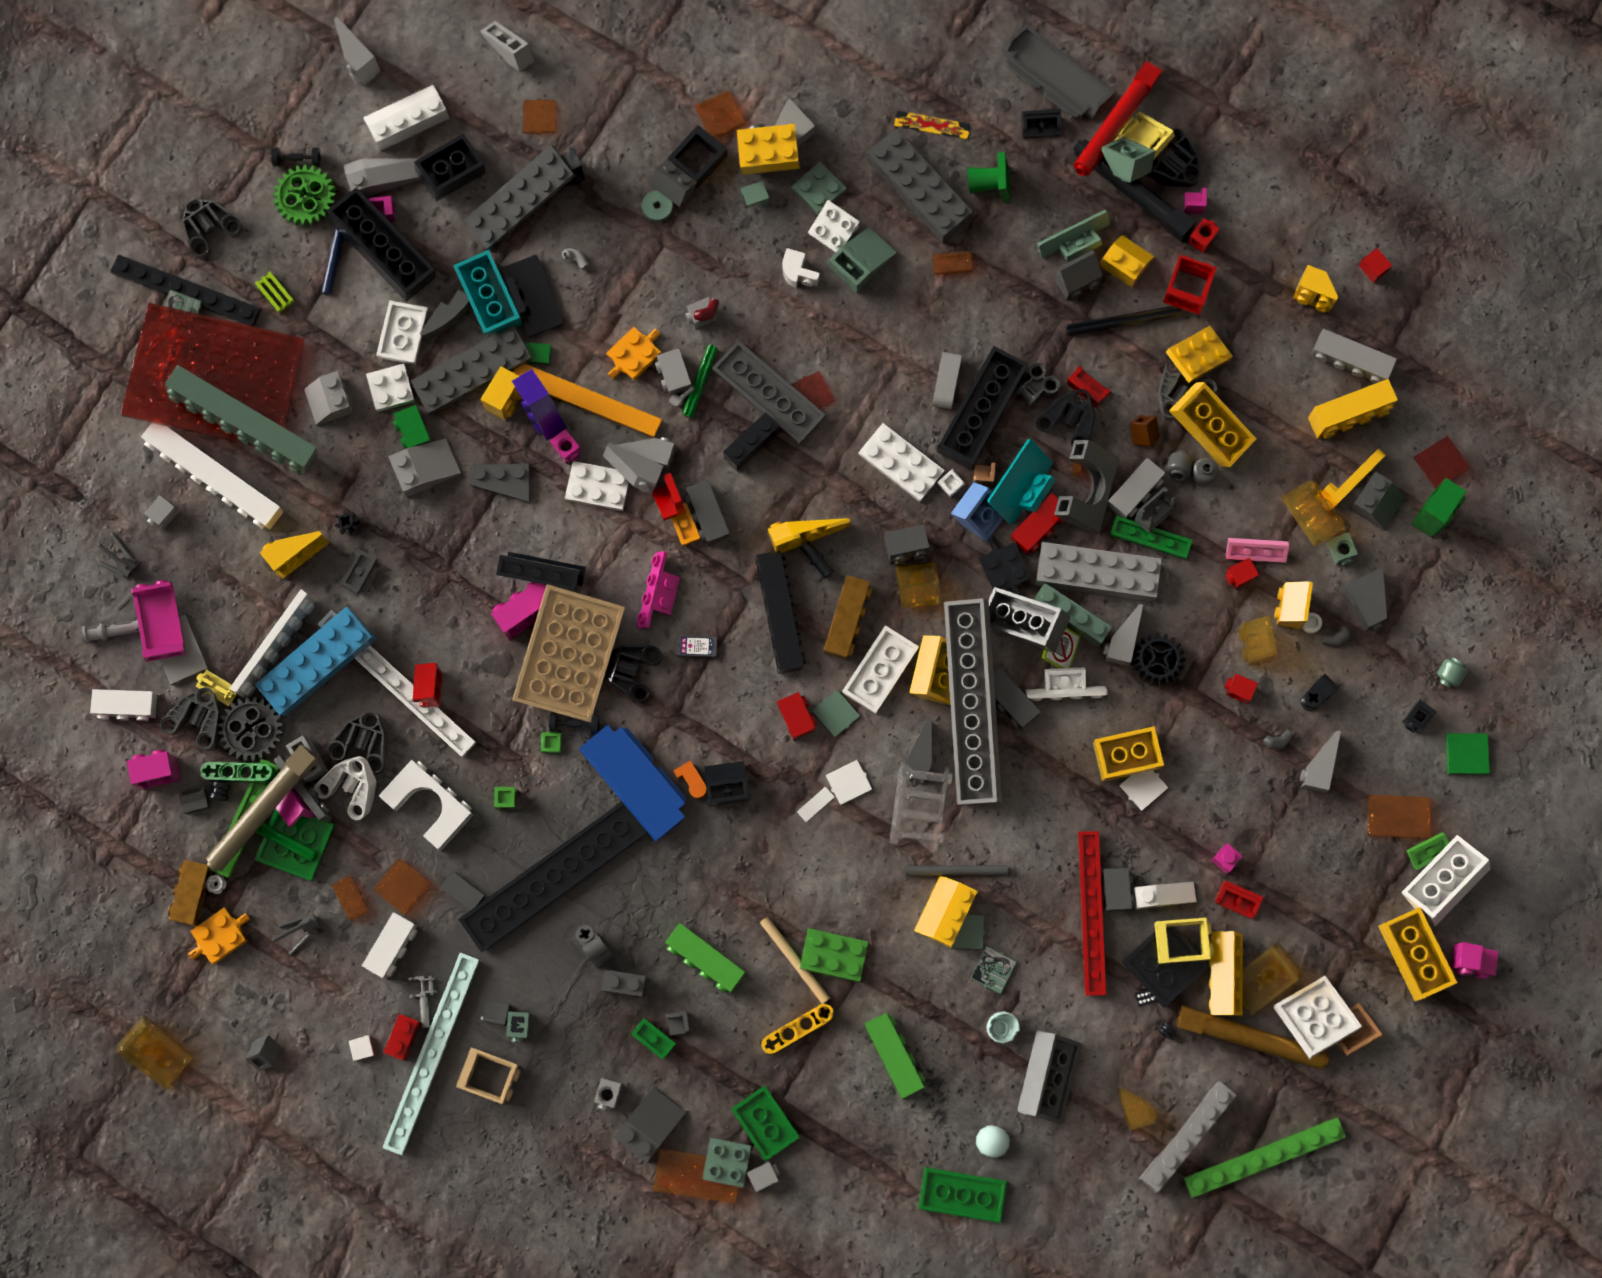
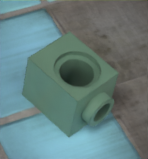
M1349 532L1333 537L1327 542L1335 565L1340 563L1342 566L1350 564L1358 555ZM1338 547H1345L1347 554H1341Z

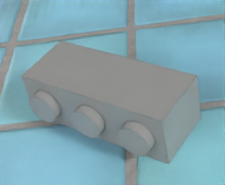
M1146 458L1110 498L1107 507L1120 517L1127 519L1129 516L1132 518L1139 510L1137 506L1141 502L1145 504L1152 496L1150 494L1152 489H1158L1165 480L1162 478L1165 472Z

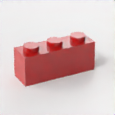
M1053 493L1010 536V540L1013 543L1015 542L1017 547L1026 555L1030 551L1034 553L1041 546L1039 542L1044 537L1048 539L1055 530L1053 528L1057 524L1062 525L1065 522L1054 515L1058 498Z

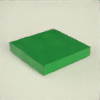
M1446 734L1447 774H1490L1488 734Z

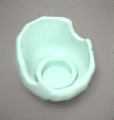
M1005 1011L997 1012L991 1016L986 1027L988 1036L993 1041L1002 1044L1014 1040L1017 1032L1020 1031L1018 1019L1013 1014Z
M988 1125L977 1134L976 1145L982 1154L998 1158L1008 1150L1010 1138L1003 1128Z

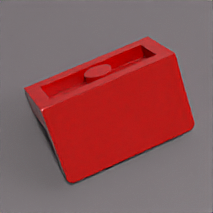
M671 473L663 475L666 486L652 492L664 521L686 513Z

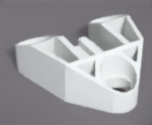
M357 756L335 765L316 783L314 789L319 794L318 798L326 799L333 795L343 782V791L352 794L360 781L347 810L349 817L354 820H360L371 810L377 781L368 761L361 756ZM355 761H358V762L361 763V765H362V770H360V769L356 766ZM321 784H324L328 787V794H323L321 792ZM355 805L361 807V815H357L354 812Z

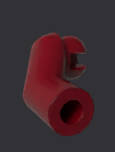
M710 298L707 308L694 312V319L700 322L713 319L719 301Z

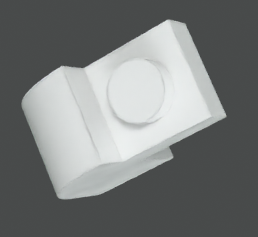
M787 248L782 263L783 276L786 282L794 288H797L799 281L808 287L818 286L820 280L819 273L803 268L806 260L805 253Z

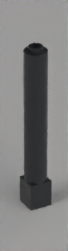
M1087 139L1079 140L1074 146V155L1076 157H1079L1088 145L1089 141ZM1105 156L1102 157L1094 168L1095 172L1164 225L1163 229L1180 242L1193 229L1195 220L1178 207L1176 209L1173 208L1138 179L1132 182H1124L1121 178L1115 176Z

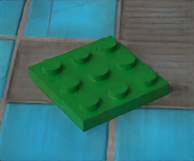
M275 809L269 826L316 850L317 854L314 860L309 861L264 837L255 860L313 882L335 824L322 822L314 816L313 818L301 816L290 827L283 820L277 809Z

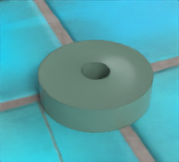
M658 190L651 191L642 200V211L648 220L663 222L671 216L673 203ZM656 204L661 205L658 209L654 208Z

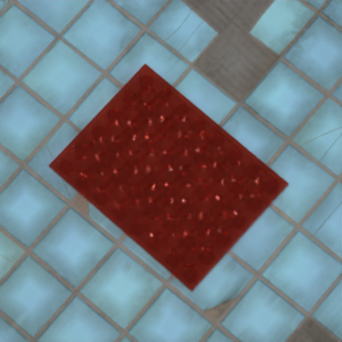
M148 303L120 415L122 417L243 443L237 439L238 436L234 433L227 434L220 429L221 426L217 423L211 424L207 422L200 413L194 414L186 409L185 404L181 402L177 404L168 398L169 395L167 394L165 383L176 366L179 365L284 428L305 338Z

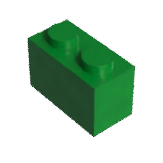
M416 405L394 413L396 420L393 423L397 432L401 431L403 435L400 440L404 449L432 442Z

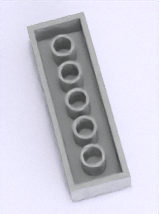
M1042 542L1035 586H1043L1046 583L1056 589L1154 602L1158 592L1161 558Z

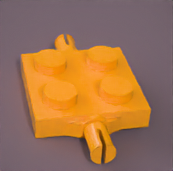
M633 327L606 352L607 356L615 364V367L607 373L608 376L614 379L622 372L627 374L633 381L637 379L657 360V355L662 354L653 344V341L661 335L660 332L654 329L646 336Z
M224 907L195 927L190 932L196 939L198 947L188 953L190 958L194 960L203 953L207 956L210 963L215 965L245 944L247 939L242 933L241 926L251 920L248 917L249 915L245 912L238 919H235Z

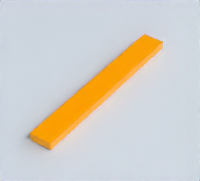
M527 364L513 371L516 375L521 376L533 369L551 397L652 438H655L661 425L662 419Z

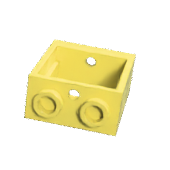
M1206 918L1157 921L1154 923L1159 964L1206 961L1211 959L1210 955H1213V944L1209 943L1208 935H1211L1210 922H1207ZM1199 925L1202 955L1169 957L1166 927Z

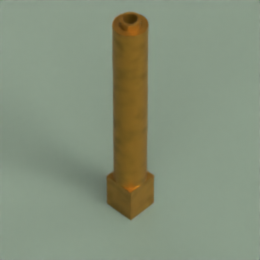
M1181 1005L1176 1022L1179 1028L1209 1035L1320 1070L1328 1064L1329 1055L1327 1050L1310 1059L1296 1040Z

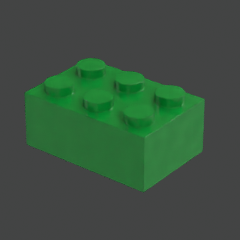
M1445 478L1431 493L1411 525L1430 537L1435 533L1440 534L1454 518L1455 515L1453 513L1466 500L1463 497L1466 490Z

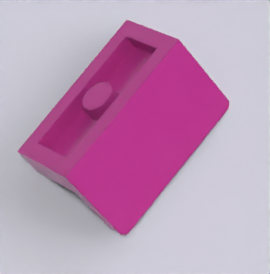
M294 787L276 807L283 820L290 827L301 816L313 818L315 815Z

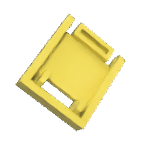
M1138 111L1136 118L1132 117L1114 141L1125 137L1151 148L1160 138L1161 140L1153 148L1156 151L1155 159L1174 138V131Z

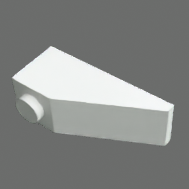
M1194 882L1141 886L1133 889L1135 910L1196 902Z

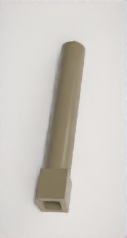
M299 745L284 763V768L206 857L208 861L207 866L215 872L217 870L222 871L302 777L305 778L320 759L306 746Z

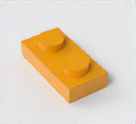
M687 502L683 503L686 513L671 518L682 547L701 540Z

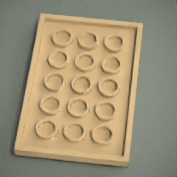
M547 584L512 700L591 722L625 607Z

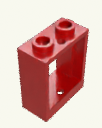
M1179 255L1163 303L1200 315L1217 267L1194 260L1188 256ZM1179 270L1207 280L1201 297L1173 288Z

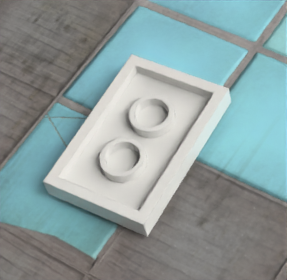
M389 300L376 354L377 358L416 365L422 340L420 332L425 326L428 308Z
M573 461L565 500L623 511L629 482L616 469Z

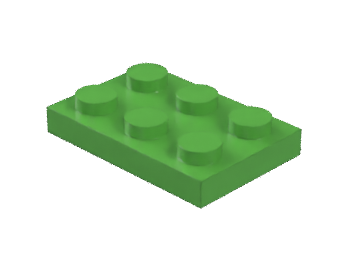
M808 928L799 969L859 983L868 942Z

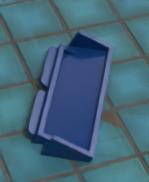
M607 725L579 748L580 752L655 841H658L677 827L685 816L681 813L680 809L685 804V795L661 767L655 768L652 764L653 757L628 728L620 727L614 732Z

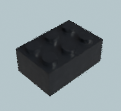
M464 133L414 161L416 173L435 201L485 174L484 162Z

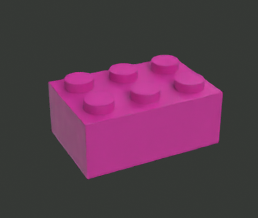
M530 582L526 586L527 589L523 592L514 593L505 604L500 603L493 608L491 615L508 640L536 622L546 588L544 584Z

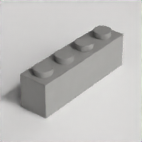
M1325 329L1321 331L1311 354L1320 362H1329L1337 369L1351 371L1354 376L1368 378L1374 384L1389 379L1396 362V358Z

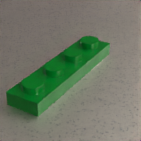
M1120 516L1115 517L1110 533L1112 537L1184 560L1187 559L1192 539L1157 528L1148 533L1135 521Z

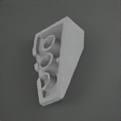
M419 158L360 159L345 164L344 169L350 190L352 191L357 187L365 197L421 180L415 171L414 161Z

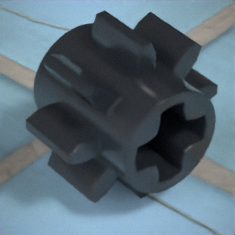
M343 511V515L336 516L338 523L334 525L336 528H341L339 531L341 535L347 532L352 536L353 531H359L357 524L360 523V520L354 519L356 515L354 512L349 515L346 511ZM345 522H351L350 525H344Z

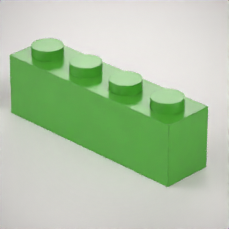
M681 923L678 924L665 942L668 945L667 950L675 956L679 953L685 958L683 962L690 968L696 966L701 970L699 974L708 981L711 978L716 981V987L723 993H726V991L732 993L746 974Z
M886 1012L865 1023L864 1025L901 1099L924 1088L923 1083L926 1081L921 1071L916 1072L913 1066L916 1064V1061L911 1052L907 1054L904 1048L907 1045L902 1034H897L894 1028L897 1024L893 1016H888Z

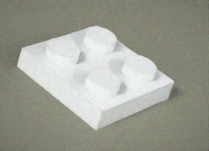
M404 363L366 374L377 412L415 402Z

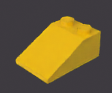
M320 531L269 542L262 548L263 550L260 554L281 579H284L327 546L329 541Z

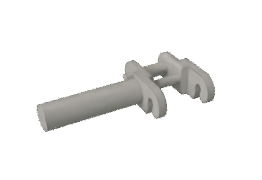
M425 976L410 977L409 981L419 980L421 982L422 992L410 995V998H420L422 1028H429L427 994L430 993L431 996L433 993H436V990H433V980L435 978H432V976L426 979ZM424 981H428L429 991L424 990Z

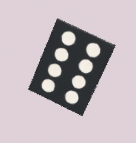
M1147 990L1135 993L1139 1007L1156 1002V999Z

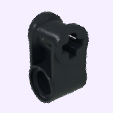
M1324 674L1301 698V706L1307 711H1314L1325 700L1329 699L1339 687ZM1313 697L1315 701L1310 703L1308 700Z

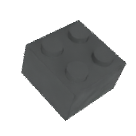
M924 524L885 533L884 544L889 564L899 566L905 564L908 560H914V562L922 561L928 556L929 543Z

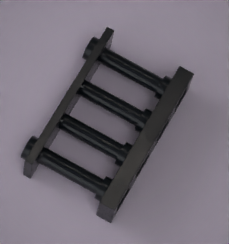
M508 551L507 556H499L496 575L576 590L577 585L583 586L586 566Z

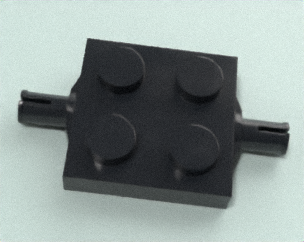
M992 537V540L991 538L987 541L992 551L980 557L979 561L992 590L996 587L1021 595L1018 587L1022 583L1031 580V576L1016 543L999 547L996 537Z

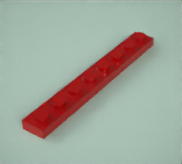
M1079 831L1078 851L1085 996H1105L1106 979L1099 831Z

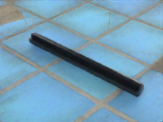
M1167 306L1066 325V332L1068 336L1177 317L1181 315V309Z

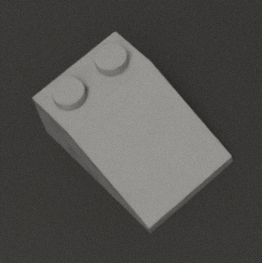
M336 17L334 21L347 63L346 68L350 72V77L356 83L360 82L365 86L380 74L381 70L375 56Z
M447 439L407 448L388 456L406 497L461 475Z

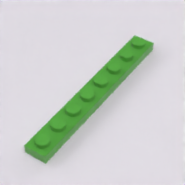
M1334 1118L1184 1177L1183 1180L1190 1197L1194 1198L1343 1139L1346 1136L1339 1119Z

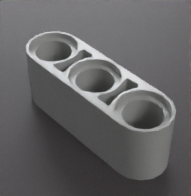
M942 352L932 406L952 409L962 355Z

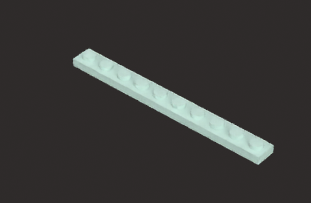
M459 953L383 1145L384 1149L400 1155L404 1154L476 972L479 959Z

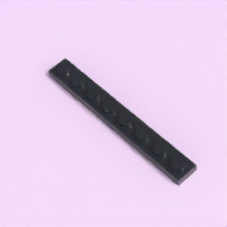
M119 254L110 271L116 276L169 295L170 290H174L201 300V308L254 327L261 312L259 307Z

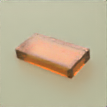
M971 251L932 255L934 275L973 272Z
M350 875L331 885L349 921L369 912Z

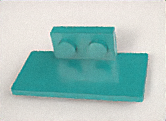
M1028 439L987 502L1011 525L1014 524L1022 510L1036 512L1056 481L1052 475H1046L1053 461L1032 439Z

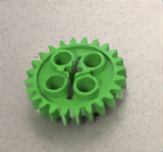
M297 165L295 172L289 168L290 174L282 173L284 180L277 179L280 186H274L277 191L273 193L276 199L273 203L275 206H278L276 210L278 213H281L280 215L283 219L287 217L288 223L294 220L295 226H298L300 222L303 227L306 226L307 222L313 226L314 220L320 224V217L322 216L327 219L325 213L330 208L329 206L335 204L332 199L337 198L336 194L333 193L336 191V188L332 186V179H328V174H323L320 168L316 171L313 165L310 170H308L306 165L303 166V170H300ZM302 182L300 187H294L296 183ZM315 187H321L318 192H313ZM291 200H297L294 205H289ZM309 205H315L313 209L307 210Z

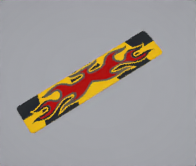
M897 111L894 125L898 127L963 139L968 138L970 124L902 111Z

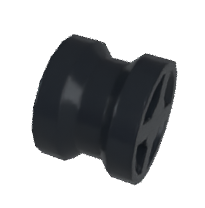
M211 782V792L208 793L207 798L227 802V792L230 790L231 785Z

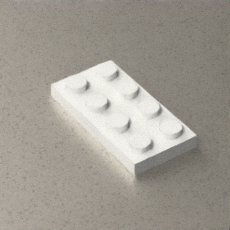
M884 423L881 424L858 452L859 456L919 502L922 501L945 472L944 469Z
M885 625L842 693L876 714L919 649V646Z

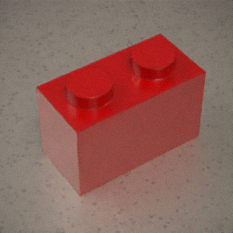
M797 692L777 701L778 708L793 741L815 732L817 722L813 713L809 715L806 709L809 707L805 695L801 697L800 693Z
M399 1014L383 1053L406 1061L421 1022Z

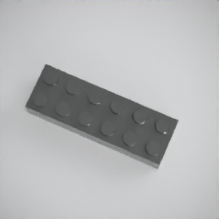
M897 129L893 130L867 152V162L942 244L972 220L973 211Z

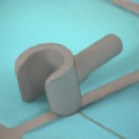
M691 386L681 396L674 393L669 402L674 406H681L684 399L695 388Z

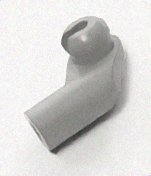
M571 248L563 250V259L577 262L581 270H585L590 266L582 251Z

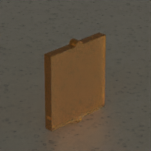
M540 98L537 100H523V133H537L538 135L541 133H555V100H541Z

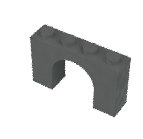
M1074 440L1069 459L1087 470L1091 479V491L1085 502L1074 496H1059L1054 515L1085 532H1100L1119 457L1089 440Z

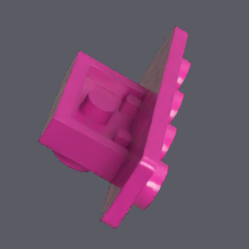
M656 552L652 558L651 573L646 581V593L642 597V609L637 616L638 629L649 628L653 611L667 616L671 615L680 577L663 571L667 552Z

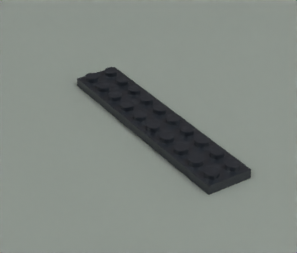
M620 802L458 920L481 953H483L644 837L648 832L625 804Z

